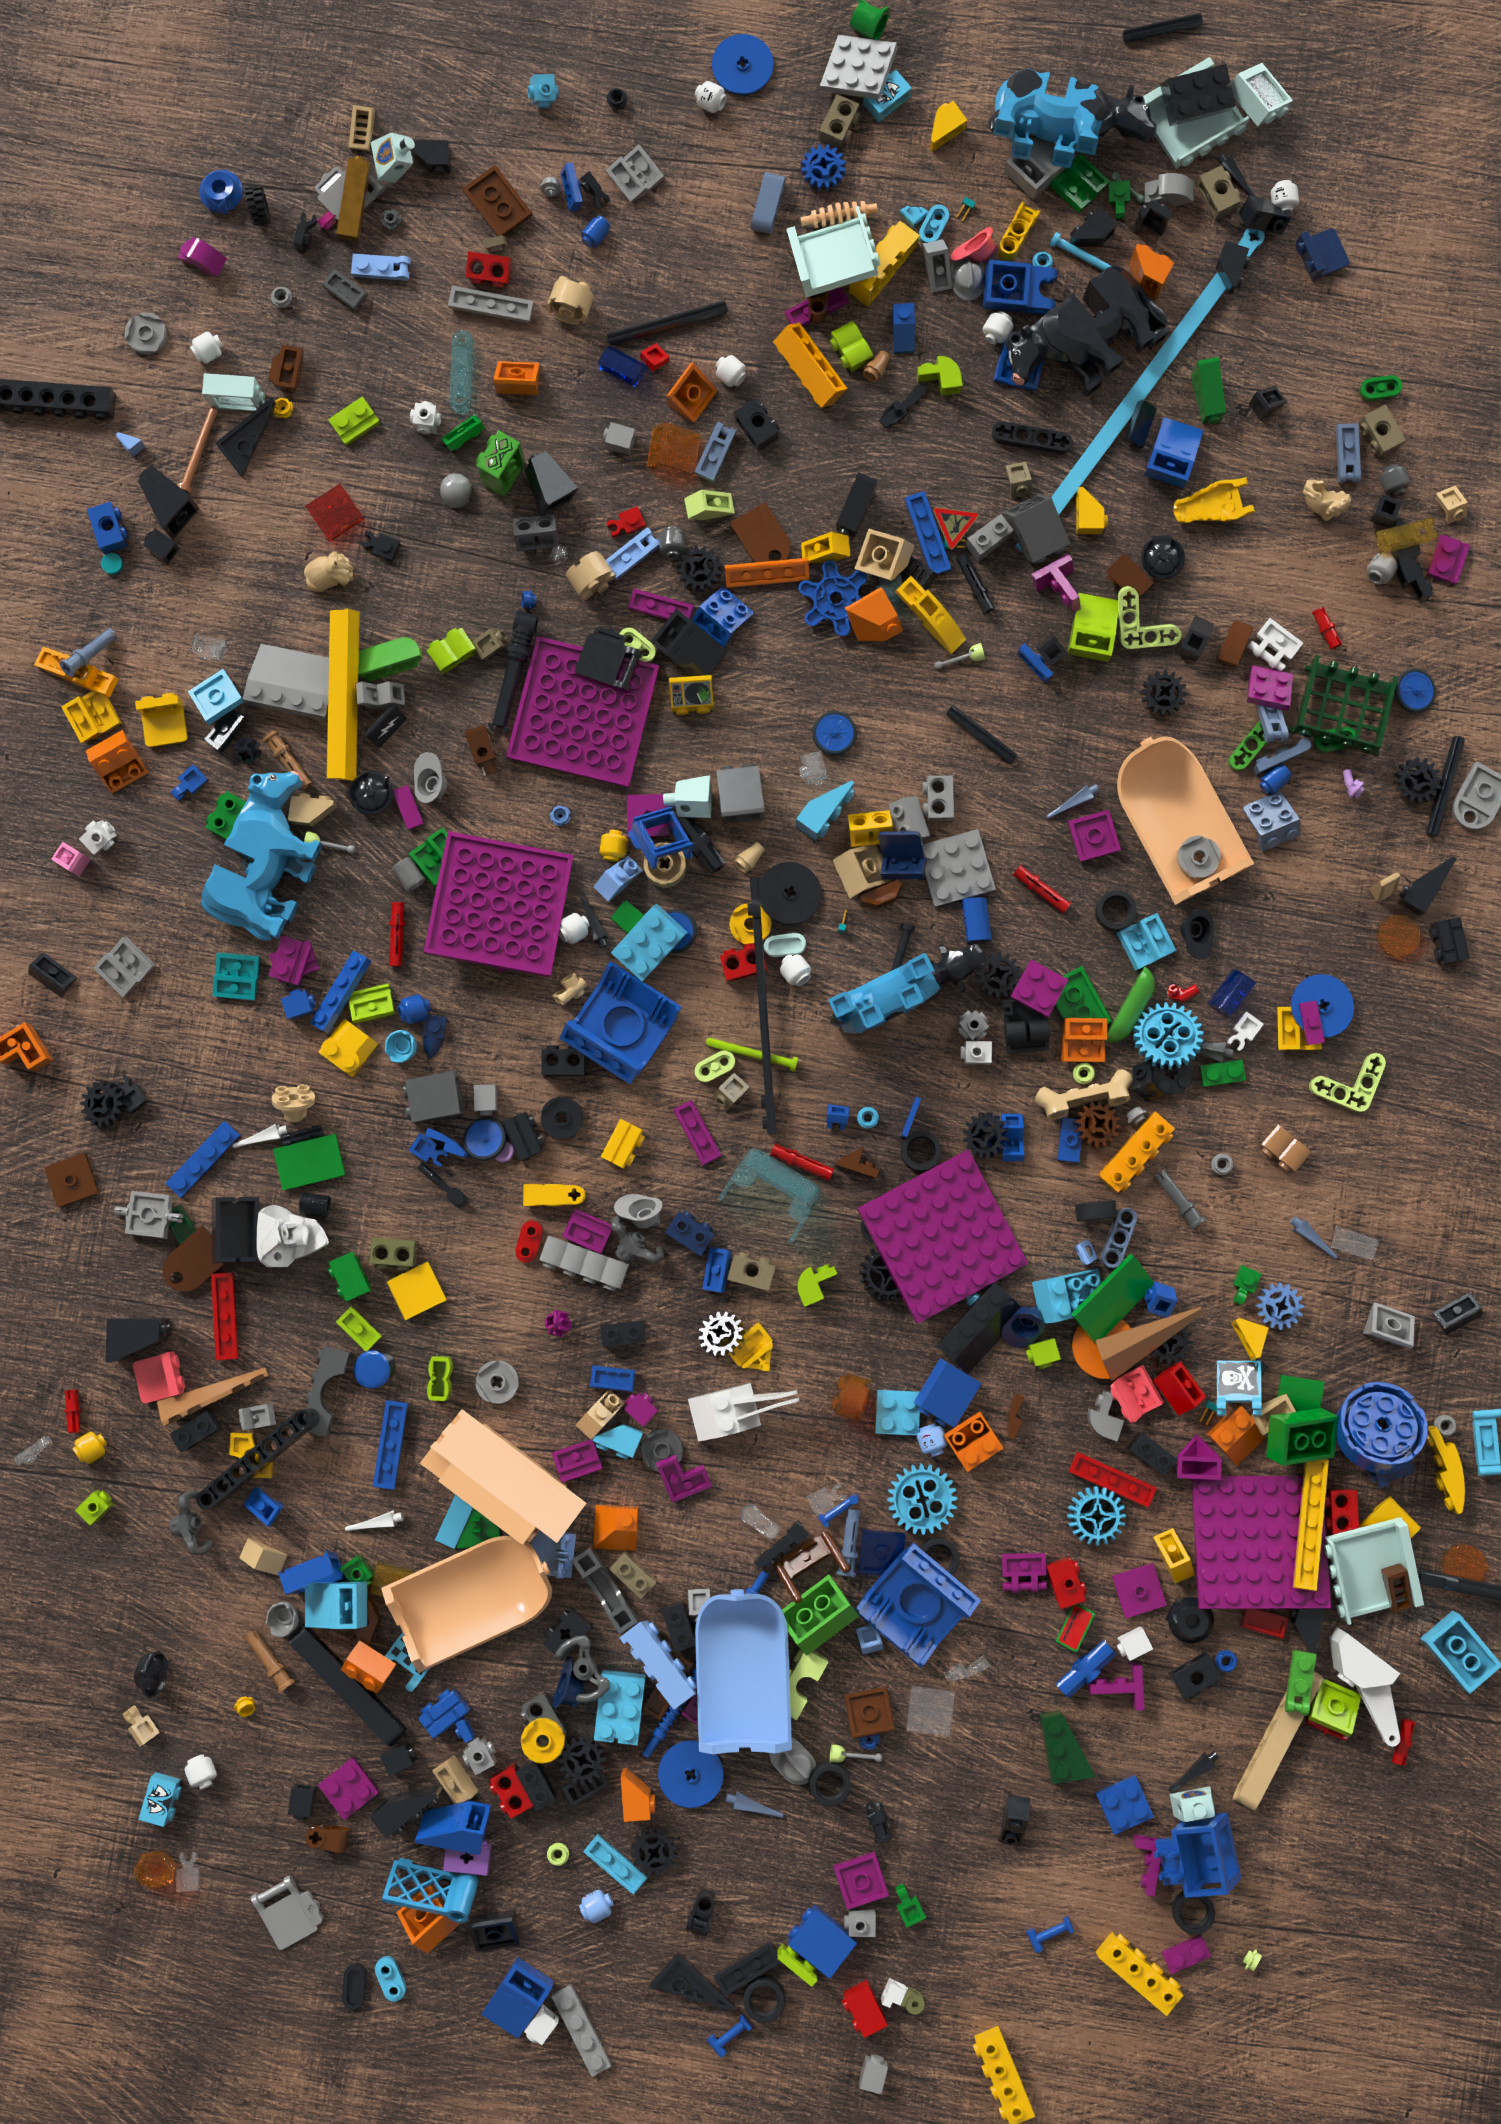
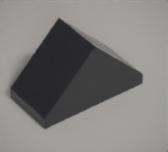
M1275 385L1257 391L1249 405L1261 421L1285 405L1287 401Z

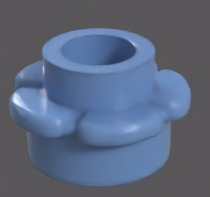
M556 806L550 813V819L556 826H562L569 823L570 811L567 807Z

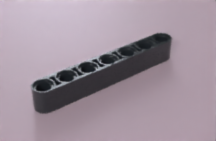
M306 1408L295 1412L200 1491L196 1498L198 1506L206 1510L221 1505L314 1428L319 1422V1413L313 1408ZM305 1413L309 1416L308 1424L305 1423L303 1418ZM288 1427L293 1430L292 1437L288 1435ZM273 1440L277 1444L276 1450L271 1446ZM256 1454H258L261 1459L259 1464L255 1460ZM240 1467L244 1469L243 1477L239 1473ZM224 1480L228 1483V1490L223 1486ZM208 1494L212 1496V1503L207 1499Z
M302 1623L287 1638L290 1646L385 1744L392 1747L407 1732L405 1725L371 1690L366 1689L363 1684L349 1678L341 1671L344 1662L310 1627H305V1624Z

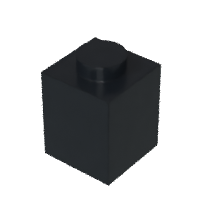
M1382 495L1376 502L1369 521L1389 529L1396 520L1402 502Z
M156 528L153 532H149L146 535L143 543L147 551L167 565L180 550L173 540Z
M1053 633L1036 646L1050 666L1067 653Z
M406 1741L383 1752L380 1758L388 1776H391L413 1766L417 1755L413 1746H409Z
M295 1784L291 1788L288 1815H294L293 1818L298 1820H305L307 1817H310L314 1811L317 1786Z

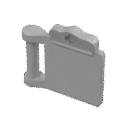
M334 167L330 172L323 174L321 181L315 186V190L319 193L318 200L333 216L336 215L335 218L339 220L346 169L342 171L339 167ZM371 173L368 183L374 189L371 194L367 191L364 210L387 189L384 183H379Z
M291 1875L285 1877L283 1882L261 1894L256 1893L251 1896L253 1905L259 1912L279 1950H283L317 1931V1925L324 1919L320 1911V1903L313 1898L309 1891L300 1894ZM286 1889H289L291 1892L285 1898L266 1908L264 1907L263 1902Z

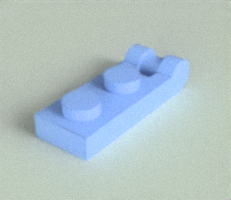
M353 254L351 275L352 277L407 281L409 280L410 273L408 272V267L410 266L411 258L407 256L391 257ZM395 266H400V270L394 271Z
M649 528L644 529L606 559L616 575V581L649 554L659 549V540L652 536L653 532ZM646 540L649 545L644 547L641 542Z

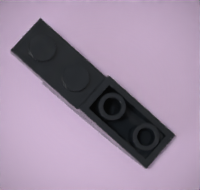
M1399 517L1392 524L1390 534L1391 555L1394 556L1398 563L1396 574L1402 588L1404 589L1411 585L1419 602L1422 603L1433 595V588L1431 583L1425 580L1421 565L1415 561L1421 554L1419 544L1416 540L1412 539L1408 524Z

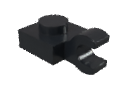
M590 171L579 178L582 182L580 184L587 194L590 193L594 196L593 203L596 209L600 210L602 208L599 204L600 198H603L606 203L610 202L609 196L602 191V187Z
M302 212L300 216L301 221L298 223L293 241L296 250L305 253L306 247L310 246L312 235L309 230L317 224L316 215L312 216L311 221H305L307 217L305 212Z

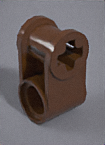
M829 291L807 297L808 318L811 322L818 324L826 319ZM820 308L822 311L817 313L813 309Z
M315 1824L306 1834V1843L311 1848L345 1853L350 1829L342 1826ZM315 1832H319L318 1836H320V1838L318 1841H316L315 1836H313Z

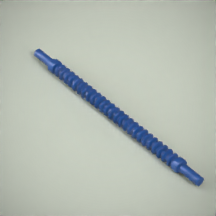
M762 1570L752 1587H748L745 1593L759 1594V1590L770 1574ZM694 1669V1675L690 1676L697 1684V1670ZM683 1705L675 1710L671 1706L669 1707L670 1711L666 1712V1717H662L663 1722H659V1727L654 1729L653 1737L642 1752L645 1757L649 1758L659 1742L665 1739L667 1736L666 1731H670L669 1726L674 1725L673 1721L677 1720L676 1716L681 1714L679 1711L684 1710Z

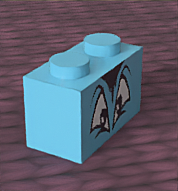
M895 70L888 74L880 99L864 97L863 105L880 122L911 97L912 88L899 72Z
M157 1772L153 1774L149 1781L138 1820L162 1827L169 1821H172L176 1808H173L175 1799H179L182 1787L179 1786L181 1779Z

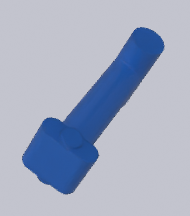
M852 1494L826 1514L821 1513L818 1518L823 1526L828 1527L831 1520L854 1504H857L859 1495Z
M1068 1916L1063 1918V1923L1036 1934L1034 1928L1026 1931L1035 1953L1043 1950L1041 1942L1065 1931H1069L1070 1934L1074 1932L1073 1925Z
M745 2014L739 2017V2023L719 2039H716L713 2034L706 2039L720 2058L727 2053L723 2046L743 2030L747 2029L749 2031L753 2028V2024Z

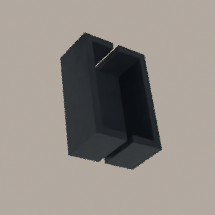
M1227 64L1172 77L1160 84L1164 104L1175 98V102H1172L1165 108L1169 127L1225 113L1236 106L1232 87H1227L1231 83Z
M215 1197L212 1199V1264L260 1262L257 1254L259 1197H238L236 1199L235 1197Z

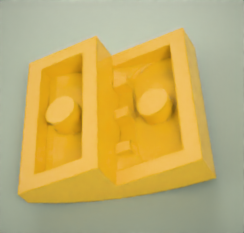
M93 691L83 697L78 696L61 706L81 743L95 739L122 724L109 698Z
M1277 1007L1278 1050L1322 1049L1321 1043L1307 1046L1305 1033L1295 1022L1291 1007Z
M429 1262L387 1281L404 1320L410 1319L446 1301Z
M1391 1496L1376 1506L1374 1511L1359 1523V1528L1401 1517L1408 1525L1410 1539L1421 1527Z

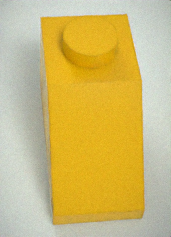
M954 101L949 104L944 103L937 109L930 143V150L932 152L966 130L967 119Z
M1079 487L1076 493V534H1102L1108 524V516L1104 515V507L1087 490Z
M830 532L801 543L802 558H808L809 564L823 563L827 560L838 561L850 556L848 535Z
M1173 1528L1153 1537L1175 1584L1195 1575L1191 1560Z

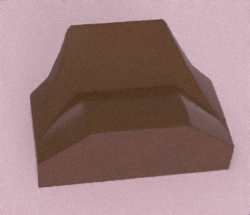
M287 345L281 346L280 353L272 359L269 380L274 383L275 387L293 391L297 390L303 368V349Z
M898 879L860 895L859 900L862 906L876 910L895 902L902 888L901 882Z

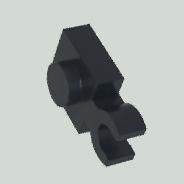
M365 531V536L371 538L368 543L361 541V546L365 549L374 548L372 551L373 555L393 562L401 544L400 541L381 533L377 539L373 533Z
M124 1074L122 1075L125 1079L124 1085L121 1086L117 1081L113 1083H116L115 1087L122 1088L121 1091L123 1093L121 1094L126 1096L122 1099V1102L127 1103L125 1108L129 1113L133 1114L147 1104L149 1100L139 1085H132V1079Z

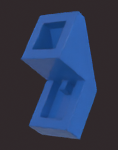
M1001 1114V1121L1006 1122L1003 1128L1009 1129V1132L1005 1133V1136L1009 1138L1008 1141H1004L1006 1149L1001 1148L1002 1161H1024L1023 1115Z

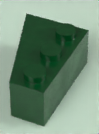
M1057 1710L1039 1713L1049 1778L1052 1784L1096 1777L1062 1712Z

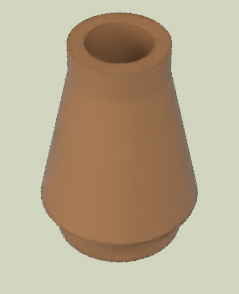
M880 351L876 357L864 366V377L873 383L880 380L888 361L891 359L890 355L885 351Z

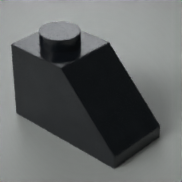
M413 140L415 147L411 150V155L429 173H434L435 175L451 173V148L448 140Z
M1290 1609L1289 1617H1291V1623L1304 1647L1310 1652L1315 1653L1326 1610Z

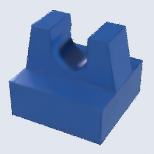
M828 1104L827 1128L832 1129V1124L835 1122L840 1123V1130H844L846 1124H848L849 1107Z

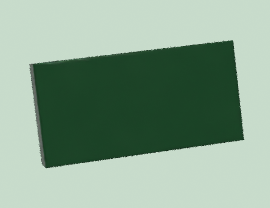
M181 1204L171 1210L172 1213L183 1214V1218L176 1217V1219H182V1223L170 1222L169 1229L179 1245L197 1230Z

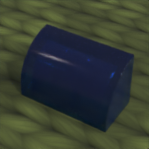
M611 346L604 350L598 361L600 370L634 387H637L647 368L645 363Z
M1232 969L1207 1003L1223 1016L1229 1018L1257 982L1244 973Z

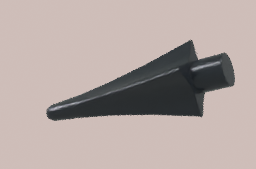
M1221 153L1216 160L1225 171H1228L1231 180L1248 196L1256 197L1241 174L1232 155L1227 159Z
M583 894L581 895V900L588 917L593 941L595 944H599L600 949L608 946L606 941L608 939L607 933L599 923L586 896Z
M1215 1751L1209 1755L1204 1752L1186 1773L1169 1787V1791L1173 1792L1186 1782L1215 1768L1214 1762L1220 1758Z

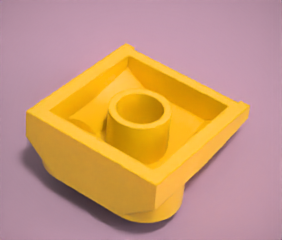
M344 1019L329 1039L323 1042L319 1053L354 1078L379 1044L348 1020Z

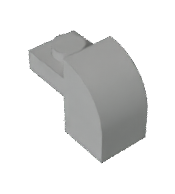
M1160 174L1159 179L1145 183V204L1148 205L1151 199L1157 203L1168 201L1174 206L1193 202L1194 181L1182 174Z
M390 681L378 685L366 682L356 683L357 703L366 706V709L380 710L388 709L392 704H395L397 707L405 705L404 684Z
M1103 1391L1096 1399L1095 1406L1098 1407L1097 1411L1088 1408V1422L1097 1434L1118 1441L1124 1420L1108 1415L1113 1396L1111 1393Z

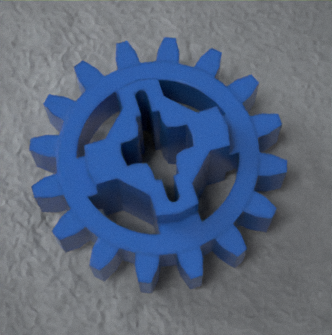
M818 144V150L811 147V154L805 153V160L801 162L803 167L801 168V174L805 175L804 181H810L811 188L817 185L818 191L822 187L829 191L830 185L836 188V181L841 183L842 175H845L846 172L844 168L846 161L842 160L843 154H836V147L830 150L829 144L825 148Z

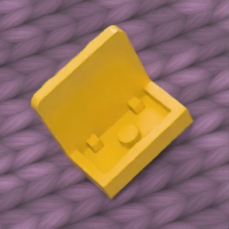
M166 693L160 698L146 696L142 697L140 701H135L136 710L142 716L145 744L148 747L182 743L188 740L183 700L178 695Z

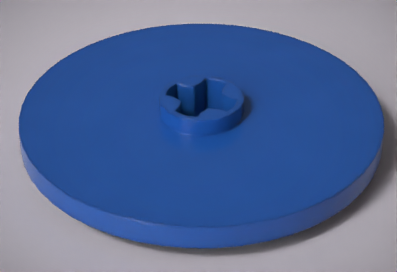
M748 34L730 36L718 45L713 54L712 71L714 78L724 90L732 94H753L761 90L772 76V53L769 47L755 36ZM741 61H744V64H746L745 68L741 67Z
M1325 974L1310 976L1300 982L1292 994L1291 1012L1295 1022L1303 1031L1299 1003L1317 1001V1006L1321 1003L1326 1004L1327 1007L1324 1009L1318 1008L1324 1038L1341 1033L1352 1020L1354 1012L1352 995L1345 984L1333 976Z
M682 1741L669 1748L662 1757L658 1770L659 1784L665 1796L673 1803L687 1808L700 1807L710 1802L718 1794L723 1782V1765L718 1754L699 1752V1741ZM694 1769L696 1778H686L687 1773L685 1771Z

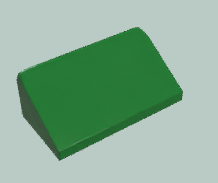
M625 900L610 919L628 934L644 915Z

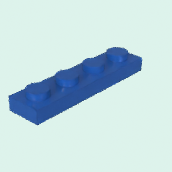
M925 491L905 497L904 500L927 567L938 575L950 572L951 566Z
M354 950L352 951L310 1024L327 1034L330 1032L370 965V959Z
M223 1121L165 1184L180 1198H183L241 1135L226 1121Z
M386 1400L373 1487L392 1490L396 1487L409 1403Z

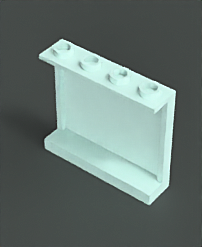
M1209 57L1180 75L1211 68L1214 66V62ZM1161 87L1143 96L1145 103L1150 108L1151 119L1157 125L1155 137L1176 169L1182 165L1183 167L1189 165L1199 155H1206L1217 144L1218 146L1223 145L1232 135L1235 134L1237 136L1243 133L1250 119L1249 116L1243 118L1235 106L1225 113L1169 127L1165 108L1172 102H1175V98L1164 104Z
M859 206L856 207L858 218L798 237L795 226L787 229L806 297L879 275L877 266L880 265L879 257L865 213H860Z
M1401 1517L1325 1537L1327 1545H1324L1326 1557L1330 1558L1331 1563L1328 1566L1331 1578H1334L1335 1585L1332 1586L1334 1595L1339 1600L1337 1611L1339 1617L1344 1618L1348 1625L1351 1624L1350 1618L1390 1608L1381 1569L1398 1563L1408 1570L1413 1605L1415 1607L1424 1605L1408 1525ZM1404 1598V1599L1398 1600V1601H1396V1602L1399 1603V1602L1405 1601L1406 1599Z

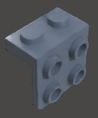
M1276 792L1243 807L1245 815L1257 831L1258 846L1261 851L1274 848L1283 842L1293 840L1301 835L1300 819L1281 792Z

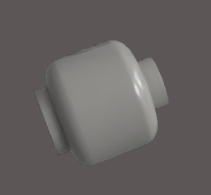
M1376 554L1366 568L1368 579L1377 585L1388 583L1397 572L1398 563L1391 554Z

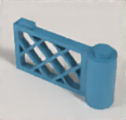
M400 1858L399 1861L394 1860L382 1902L444 1915L456 1923H465L468 1920L479 1883V1878L476 1874L447 1872L412 1864L413 1860ZM397 1868L407 1870L409 1875L399 1880L396 1875ZM426 1874L430 1880L420 1884L416 1877ZM443 1878L452 1880L451 1884L444 1889L438 1884V1881ZM412 1879L417 1887L407 1892L402 1884ZM434 1884L438 1892L428 1897L424 1888ZM396 1887H399L403 1893L398 1897L389 1896L390 1891ZM420 1891L424 1899L419 1902L413 1901L410 1896ZM442 1896L445 1901L444 1907L434 1906L432 1900Z

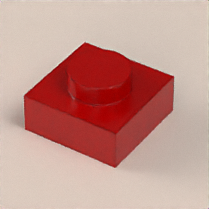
M657 343L640 353V359L652 371L668 363L670 358Z

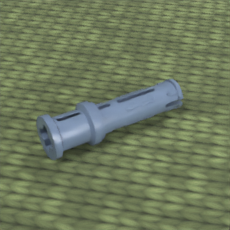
M107 628L106 631L85 647L74 650L73 655L59 662L63 672L73 677L78 669L89 664V659L117 639V635L112 637L115 632Z
M847 1509L843 1549L840 1552L848 1563L850 1571L843 1573L839 1567V1570L836 1572L838 1575L856 1577L854 1568L858 1554L855 1551L860 1510Z

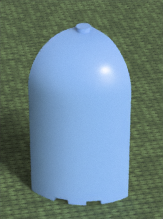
M743 1589L731 1590V1594L712 1596L700 1609L695 1632L699 1752L720 1754L739 1752V1748H751V1752L780 1753L792 1750L788 1628L781 1608L771 1598L761 1594L744 1593Z

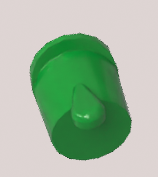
M856 0L860 3L852 15L850 27L867 39L878 40L888 22L890 8L886 6L880 9L870 5L865 0Z

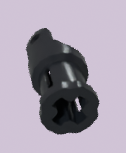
M868 1802L865 1808L869 1825L873 1827L875 1843H882L892 1839L893 1834L889 1831L886 1822L888 1817L883 1804L877 1802L874 1805L872 1802Z

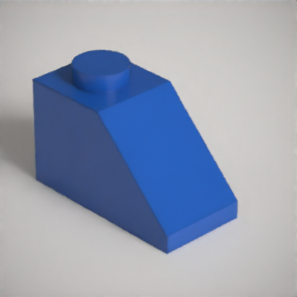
M914 303L893 304V354L914 353Z

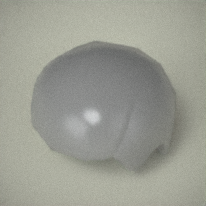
M449 474L443 479L440 486V495L444 504L451 508H460L467 505L472 493V486L469 479L462 474Z
M285 1601L278 1602L272 1605L267 1612L266 1624L270 1627L273 1636L280 1638L288 1636L298 1626L299 1614L291 1603Z

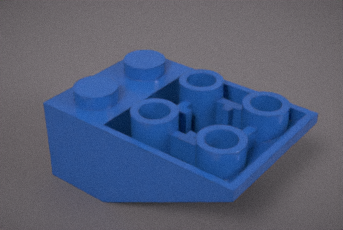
M1164 417L1144 476L1184 489L1195 461L1203 430Z
M467 1801L425 1810L415 1843L480 1855L489 1823L491 1805Z
M517 1957L481 2015L518 2039L549 1994L554 1980Z

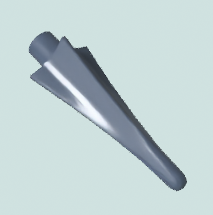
M1096 784L1090 788L1086 785L1072 798L1049 813L1047 818L1050 819L1068 809L1094 800L1093 795L1100 792Z
M1296 1216L1291 1219L1290 1223L1295 1227L1292 1231L1322 1249L1333 1259L1337 1258V1255L1323 1242L1307 1220L1303 1221L1301 1219L1300 1221Z
M738 1791L736 1796L729 1793L726 1796L725 1802L731 1803L735 1810L757 1812L779 1818L784 1816L783 1813L766 1807Z

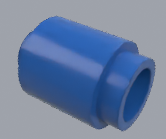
M602 216L593 218L581 232L582 242L589 248H597L609 233L611 227L609 222Z
M1276 765L1260 778L1261 783L1259 786L1266 794H1275L1289 782L1292 774L1285 765Z

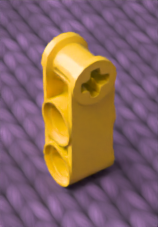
M1021 202L1000 242L998 257L1001 261L1012 262L1015 259L1031 228L1034 227L1041 213L1040 210L1035 211L1026 206L1025 202ZM1014 230H1019L1022 234H1016ZM1009 247L1012 251H1006L1004 248Z
M523 1184V1206L579 1205L586 1198L585 1190L577 1185ZM574 1189L581 1194L580 1197H577L576 1201L570 1197V1193H574Z

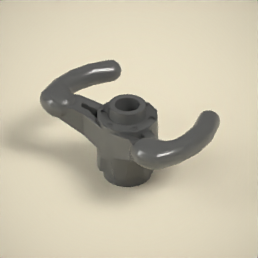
M618 1215L612 1219L611 1228L618 1234L621 1241L616 1251V1255L620 1260L629 1263L637 1256H640L650 1263H658L663 1259V1247H657L656 1254L644 1248L646 1243L642 1234L639 1232L628 1233L620 1223H627L629 1219Z
M190 1490L179 1497V1515L174 1516L170 1520L169 1530L172 1535L183 1537L187 1544L188 1552L191 1555L198 1556L208 1552L213 1542L206 1540L201 1547L197 1545L196 1534L200 1531L202 1520L196 1513L191 1512L189 1499H196L199 1492Z
M585 1635L575 1636L564 1642L555 1655L557 1658H561L571 1647L575 1645L580 1646L579 1659L573 1667L574 1674L578 1679L590 1680L598 1685V1689L592 1693L577 1695V1702L588 1703L602 1697L610 1689V1682L607 1678L600 1675L596 1660L590 1654V1639ZM583 1665H586L587 1667L586 1672H583L582 1668H584Z

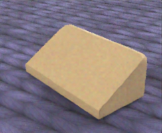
M455 1755L432 1770L454 1804L466 1802L478 1792L477 1787Z

